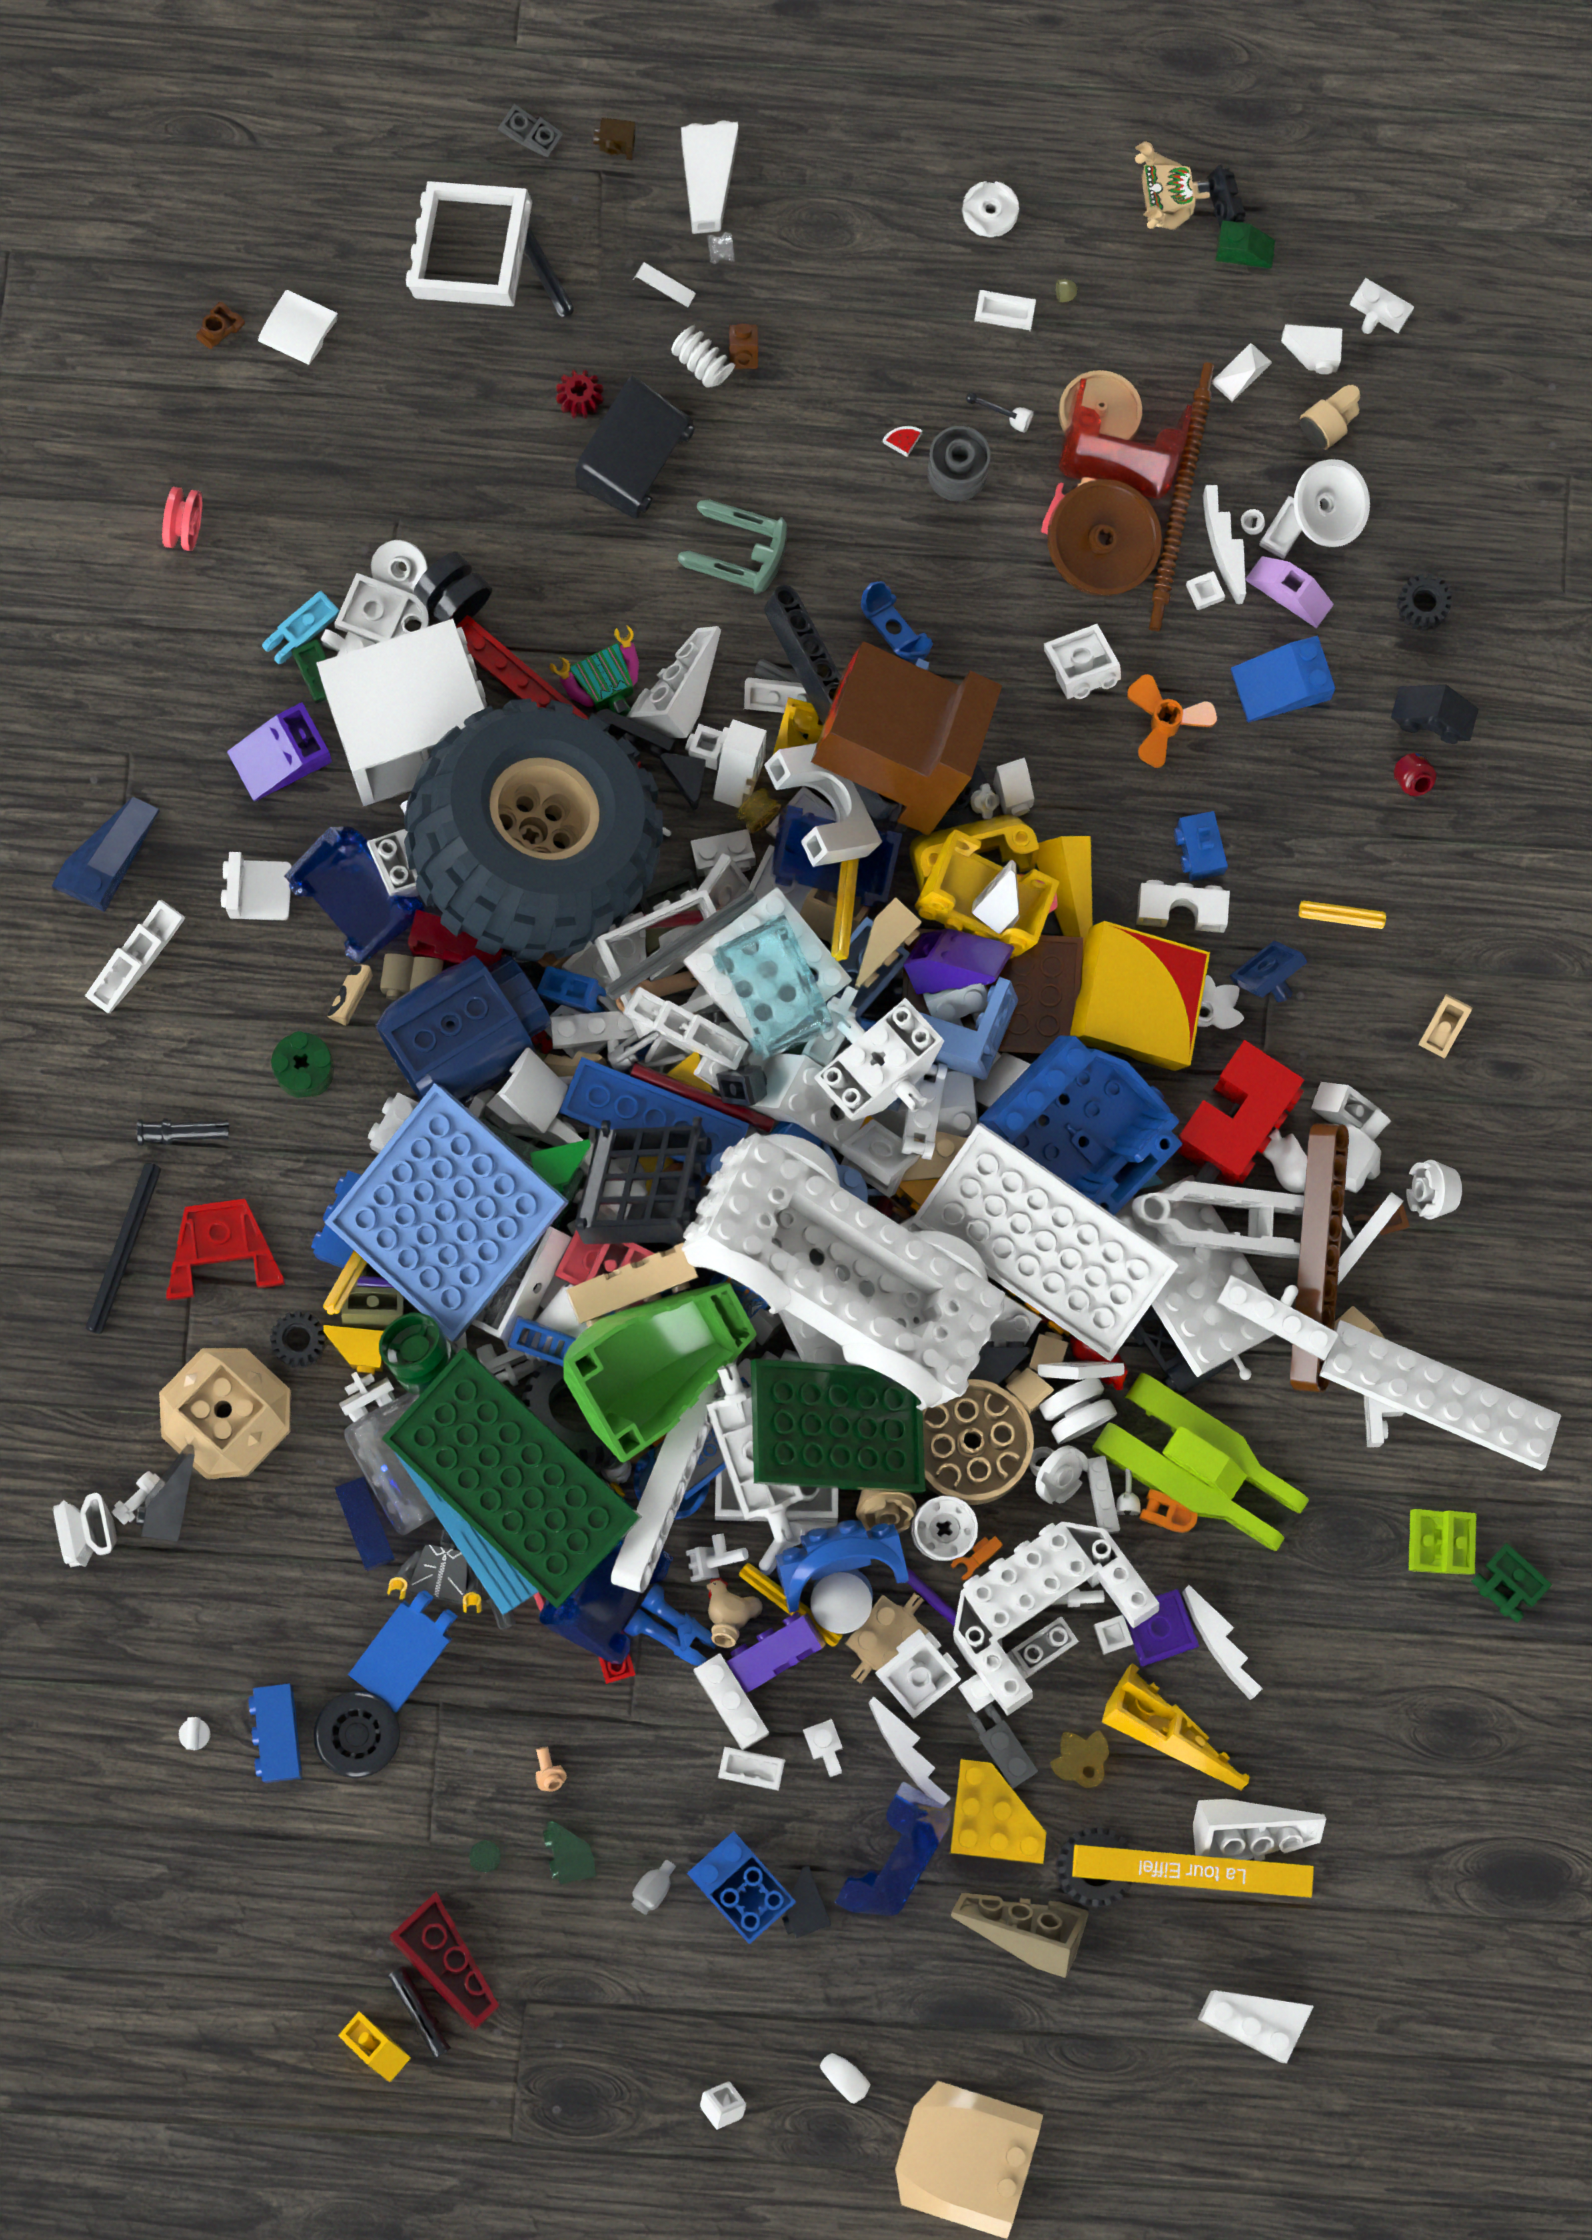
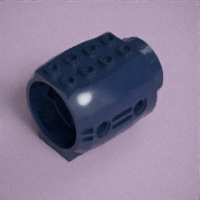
M473 955L463 962L438 973L391 1003L380 1016L376 1029L391 1057L420 1101L434 1083H437L444 1087L461 1104H464L481 1091L488 1090L512 1074L509 1070L526 1048H530L536 1054L530 1038L549 1027L552 1022L537 992L511 956H506L486 968Z

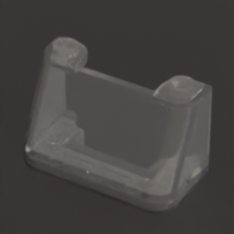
M409 1392L362 1416L344 1431L345 1440L392 1526L401 1535H406L437 1517L394 1451L381 1439L420 1396Z

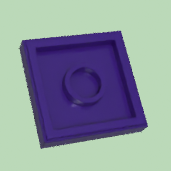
M1179 1589L1155 1596L1159 1602V1611L1134 1629L1124 1616L1141 1667L1199 1647Z

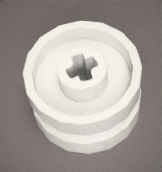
M1099 1378L1085 1379L1071 1384L1039 1405L1045 1420L1053 1421L1065 1416L1051 1430L1058 1444L1075 1439L1116 1416L1117 1412L1111 1400L1102 1399L1092 1404L1090 1403L1100 1397L1104 1391Z

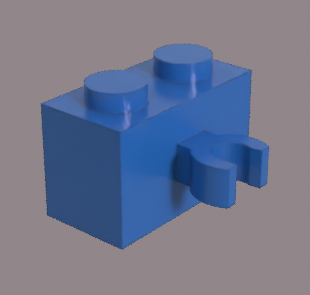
M1214 811L1180 818L1177 828H1174V838L1177 846H1182L1184 856H1181L1180 860L1183 872L1188 873L1190 881L1224 875L1228 865Z

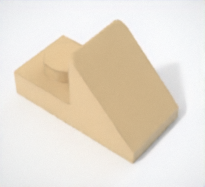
M1446 994L1436 1009L1419 1045L1445 1058L1473 1008Z

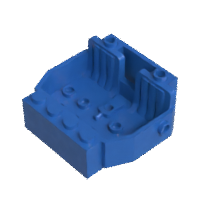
M1059 1035L978 1119L980 1123L1113 1216L1183 1144L1172 1133V1130L1180 1120L1171 1113L1170 1108L1163 1101L1164 1095L1156 1087L1149 1086L1128 1062L1097 1049H1087L1076 1036ZM1061 1094L1066 1096V1102L1063 1105L1059 1102ZM1041 1115H1044L1046 1118L1043 1126L1038 1122ZM1081 1136L1085 1138V1145L1083 1147H1080L1078 1144ZM1127 1162H1129V1163L1123 1168V1170H1122L1121 1172H1119V1170H1120Z

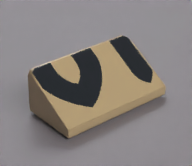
M354 965L351 968L327 1016L330 1019L345 1026L346 1024L348 1025L373 977L370 966Z

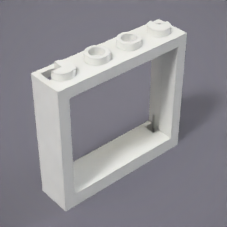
M428 181L426 192H422L421 218H418L416 221L417 241L411 248L412 268L408 270L406 275V285L410 288L414 298L514 306L532 207V200L527 189ZM438 200L512 206L498 285L424 279Z
M696 888L688 890L680 895L682 900L673 904L669 900L659 903L653 907L655 912L646 916L642 912L637 913L626 919L628 924L616 928L615 924H613L608 933L597 937L594 942L612 981L622 976V973L608 946L609 944L698 905L705 920L716 912L707 890L704 889L700 892H697ZM724 927L715 932L714 934H712V937H714L717 933L723 930ZM722 958L729 973L734 970L733 962L728 958ZM744 981L736 985L737 994L747 991L751 988V984ZM630 991L620 996L625 1008L632 997ZM707 993L679 1007L692 1014H696L716 1005V1003ZM631 1019L639 1039L655 1033L654 1030Z

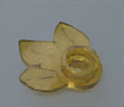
M1096 1731L1085 1741L1076 1734L1064 1732L1060 1741L1062 1757H1058L1050 1762L1054 1773L1063 1780H1076L1079 1785L1085 1788H1093L1099 1785L1104 1778V1767L1102 1764L1109 1754L1104 1735L1100 1731ZM1085 1767H1091L1094 1770L1092 1778H1086L1083 1775Z

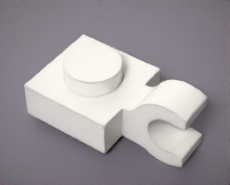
M327 629L321 638V641H323L322 645L337 651V656L375 644L351 632H348L344 639Z
M832 1719L804 1729L803 1733L813 1759L816 1760L823 1757L830 1777L842 1773L835 1752L842 1750L843 1747Z

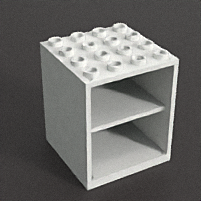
M453 619L316 663L363 806L412 791L422 764L426 762L433 747L455 726L463 729L465 727L463 722L466 718L487 708L485 692L481 681H477L475 663L471 653L469 654L462 627L456 628Z

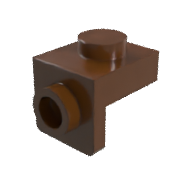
M745 323L729 325V364L734 363V369L758 368V325Z

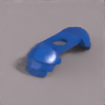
M885 582L870 583L863 592L861 599V608L865 617L872 622L897 656L912 663H917L918 658L924 660L933 646L932 640L927 638L925 633L916 635L893 607L897 598L891 594V589L886 586ZM890 621L896 622L900 626L901 632L899 634L889 633L885 626L886 623Z

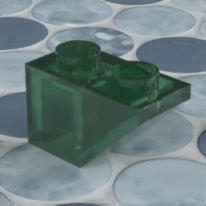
M554 1821L547 1822L548 1830H543L546 1849L552 1848L555 1860L549 1861L553 1880L559 1879L560 1885L597 1877L591 1846Z

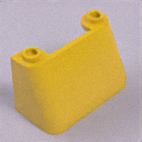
M1005 814L932 832L929 836L926 834L920 835L911 842L909 850L921 894L948 835L955 829L982 842L980 848L973 853L978 854L999 849L1002 862L1013 860L1018 865L1020 872L1035 868L1039 845L1034 831L1015 815Z

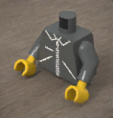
M446 1530L442 1531L439 1547L425 1545L424 1549L416 1550L401 1566L396 1577L392 1578L389 1583L387 1594L390 1595L392 1590L398 1589L401 1591L399 1598L401 1600L405 1598L406 1590L409 1594L418 1595L419 1592L425 1589L434 1597L433 1599L463 1605V1612L467 1613L469 1605H476L477 1613H480L482 1610V1583L462 1553L457 1551L456 1544Z

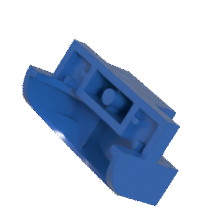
M842 1521L836 1527L829 1529L816 1528L810 1530L806 1535L800 1536L803 1548L792 1547L785 1549L782 1554L775 1555L777 1562L776 1570L784 1591L789 1613L799 1610L800 1595L810 1577L812 1580H816L834 1573L872 1565L870 1559L873 1558L886 1563L893 1569L896 1583L908 1582L902 1546L894 1524H877L871 1530L866 1531L862 1521Z

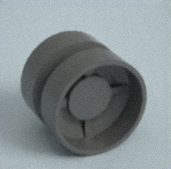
M953 426L943 430L935 437L930 448L927 475L931 487L938 495L952 501H964L976 496L983 489L987 480L990 463V448L983 435L970 427Z

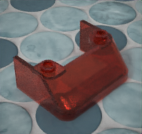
M1081 378L1073 394L1059 458L1061 472L1068 477L1080 480L1082 478H1093L1097 480L1119 481L1133 487L1143 496L1151 498L1165 496L1172 486L1185 446L1193 406H1186L1178 420L1176 430L1165 429L1161 431L1156 438L1155 445L1150 446L1099 433L1101 426L1099 414L1091 408L1081 406L1087 379Z

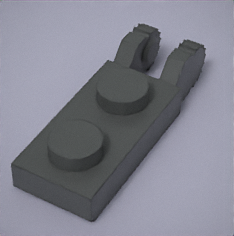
M989 1703L984 1707V1710L995 1726L988 1731L985 1730L980 1718L973 1711L968 1713L967 1717L979 1734L978 1739L1009 1786L1013 1789L1036 1774L1038 1770L1005 1720H1001L993 1705Z

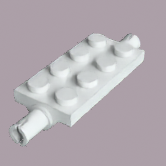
M736 1363L727 1364L730 1377L724 1366L717 1369L726 1394L721 1398L705 1403L744 1519L747 1520L764 1515L765 1518H768L774 1541L776 1543L784 1542L781 1529L787 1540L794 1537L785 1513L787 1507L794 1502L803 1500L799 1486L754 1484L751 1387L743 1388Z

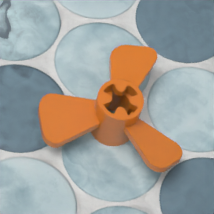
M1151 675L1141 676L1128 689V699L1152 715V732L1140 745L1138 756L1142 761L1155 768H1160L1164 765L1168 738L1177 733L1180 724L1200 727H1212L1216 724L1217 716L1212 703L1201 702L1182 709L1177 701L1162 699L1156 682ZM1165 713L1172 715L1170 718L1171 724L1159 719H1164Z

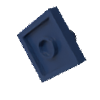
M1274 940L1229 976L1234 985L1261 998L1271 991L1277 1002H1283L1287 1000L1284 993L1288 997H1291L1293 994L1292 989L1285 980L1304 966L1307 960L1303 953Z

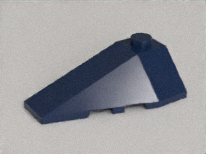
M132 797L64 862L52 887L105 912L160 810Z

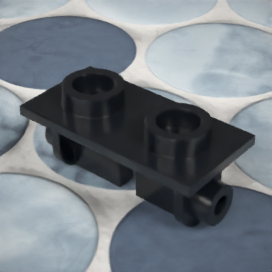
M1220 164L1206 178V181L1209 182L1214 213L1221 228L1222 221L1243 223L1246 213L1241 198H1231V195L1239 193L1234 173L1230 172L1228 168L1223 169L1222 164Z

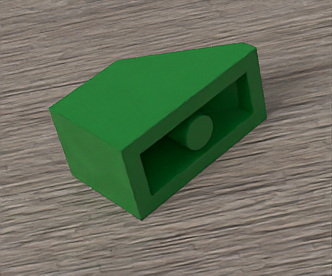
M590 1139L530 1153L533 1169L558 1192L564 1191L563 1186L569 1185L591 1149Z

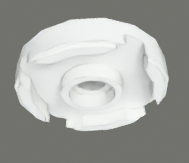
M980 182L973 186L965 195L962 208L964 221L972 231L981 236H1001L1011 230L1017 221L1019 212L1017 196L1011 188L1001 182ZM991 208L995 210V213L989 214L985 210Z

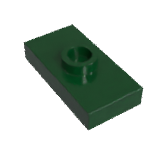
M316 639L291 650L315 704L327 699L316 664L326 660L327 657L319 640Z

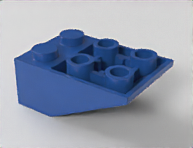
M734 1831L687 1873L748 1944L752 1943L796 1903Z

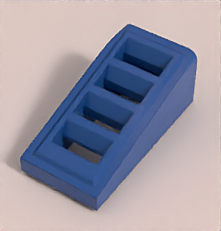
M518 1315L508 1341V1347L564 1367L563 1359L576 1338ZM524 1327L529 1329L525 1343L519 1341ZM539 1332L541 1335L536 1348L532 1347L531 1344L535 1333ZM548 1336L553 1337L548 1352H545L543 1348ZM559 1340H562L565 1343L558 1357L554 1353Z

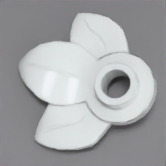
M1207 975L1200 1009L1207 1010L1208 1016H1199L1197 1026L1208 1027L1214 1025L1224 1030L1239 1025L1244 1020V1016L1233 1008L1239 996V987L1235 985L1216 987L1213 979Z

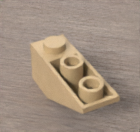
M896 897L872 923L854 986L856 990H859L863 985L868 988L879 977L876 971L883 964L889 967L900 955L896 950L903 943L909 946L920 934L917 929L922 922Z

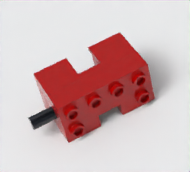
M1244 1040L1213 1088L1215 1092L1234 1103L1228 1115L1203 1100L1178 1137L1183 1144L1176 1152L1201 1168L1193 1182L1213 1184L1218 1179L1231 1187L1236 1182L1242 1184L1256 1164L1252 1161L1256 1152L1258 1151L1262 1154L1272 1140L1268 1137L1273 1127L1279 1130L1288 1116L1284 1112L1285 1109L1291 1112L1304 1093V1090L1300 1087L1305 1079Z

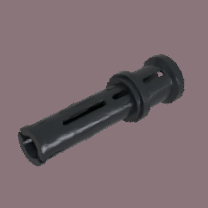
M163 1118L162 1121L144 1122L142 1119H137L138 1146H143L144 1143L163 1142L164 1145H169L172 1143V1140H229L228 1120L171 1123V1120H168V1118Z

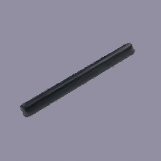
M146 1163L141 1172L86 1325V1329L92 1333L102 1334L161 1173V1168L155 1164Z

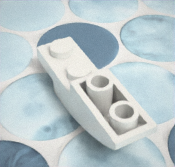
M1061 1616L1013 1648L1006 1655L1025 1680L1079 1641ZM978 1674L958 1687L975 1713L995 1700Z

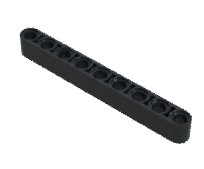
M780 585L766 603L764 611L824 726L841 675L796 590L788 585ZM853 782L867 811L875 819H887L899 804L890 798Z

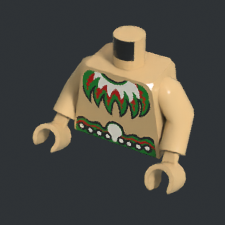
M1143 142L1136 146V150H1139L1141 153L1135 156V160L1137 163L1146 161L1142 173V184L1147 210L1143 215L1148 217L1147 226L1150 229L1155 226L1176 229L1193 214L1195 199L1209 198V182H1192L1191 169L1188 166H1182L1154 152V148L1149 142Z

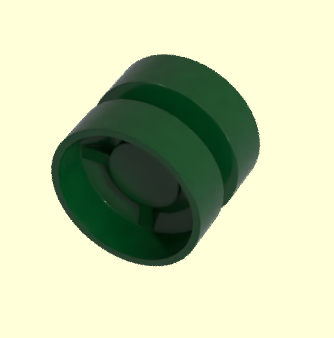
M410 1313L395 1319L384 1330L379 1341V1353L383 1361L401 1386L409 1393L421 1395L457 1355L435 1320L423 1313Z

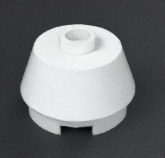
M1434 1160L1416 1163L1409 1172V1174L1414 1175L1412 1189L1406 1190L1407 1201L1411 1211H1417L1420 1214L1419 1216L1431 1220L1456 1210L1462 1196V1184L1458 1172Z

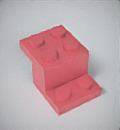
M576 1230L554 1276L575 1286L603 1274L611 1273L628 1264L639 1262L655 1253L635 1243L584 1244ZM644 1301L635 1302L632 1304V1307L641 1305Z

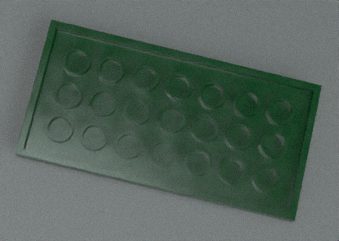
M466 1348L460 1350L381 1438L557 1609L567 1601L642 1518L631 1505Z

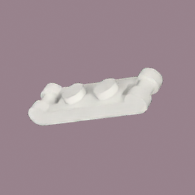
M938 1063V1065L932 1064L925 1075L933 1076L934 1081H926L924 1076H922L913 1084L926 1097L927 1101L922 1107L916 1099H913L920 1108L916 1112H911L908 1107L901 1153L910 1155L912 1152L920 1154L921 1158L931 1160L935 1147L934 1141L948 1065ZM914 1138L923 1140V1143L914 1141Z

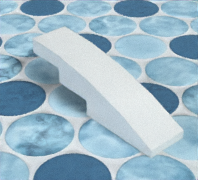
M1206 485L1203 493V504L1212 551L1223 580L1236 604H1242L1246 595L1243 539H1232L1230 512H1219L1217 485Z
M159 900L144 923L138 924L124 946L115 951L85 997L105 1012L111 1013L150 967L186 917L163 900Z
M636 987L623 1012L624 1015L655 1032L659 1031L661 1035L733 1070L737 1069L749 1045L748 1042L700 1015H694L670 1001H664L641 987Z
M1188 1585L1182 1591V1595L1192 1620L1205 1644L1229 1678L1250 1700L1253 1699L1262 1688L1240 1668L1248 1657L1226 1637L1234 1627Z
M873 1697L869 1702V1706L882 1735L897 1760L917 1786L942 1809L951 1798L927 1778L934 1771L935 1767L912 1748L919 1741L920 1737Z

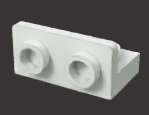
M748 829L691 841L698 877L705 876L706 878L723 853L733 859L741 872L751 869V866H755L756 857L752 849Z

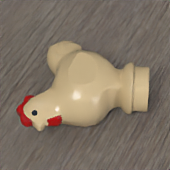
M722 1578L712 1579L710 1584L707 1585L708 1597L710 1598L708 1614L715 1624L711 1629V1639L716 1645L729 1648L733 1647L739 1638L738 1629L744 1627L750 1618L758 1617L762 1611L763 1604L759 1598L754 1596L741 1598L729 1593L726 1589L728 1583L724 1582Z

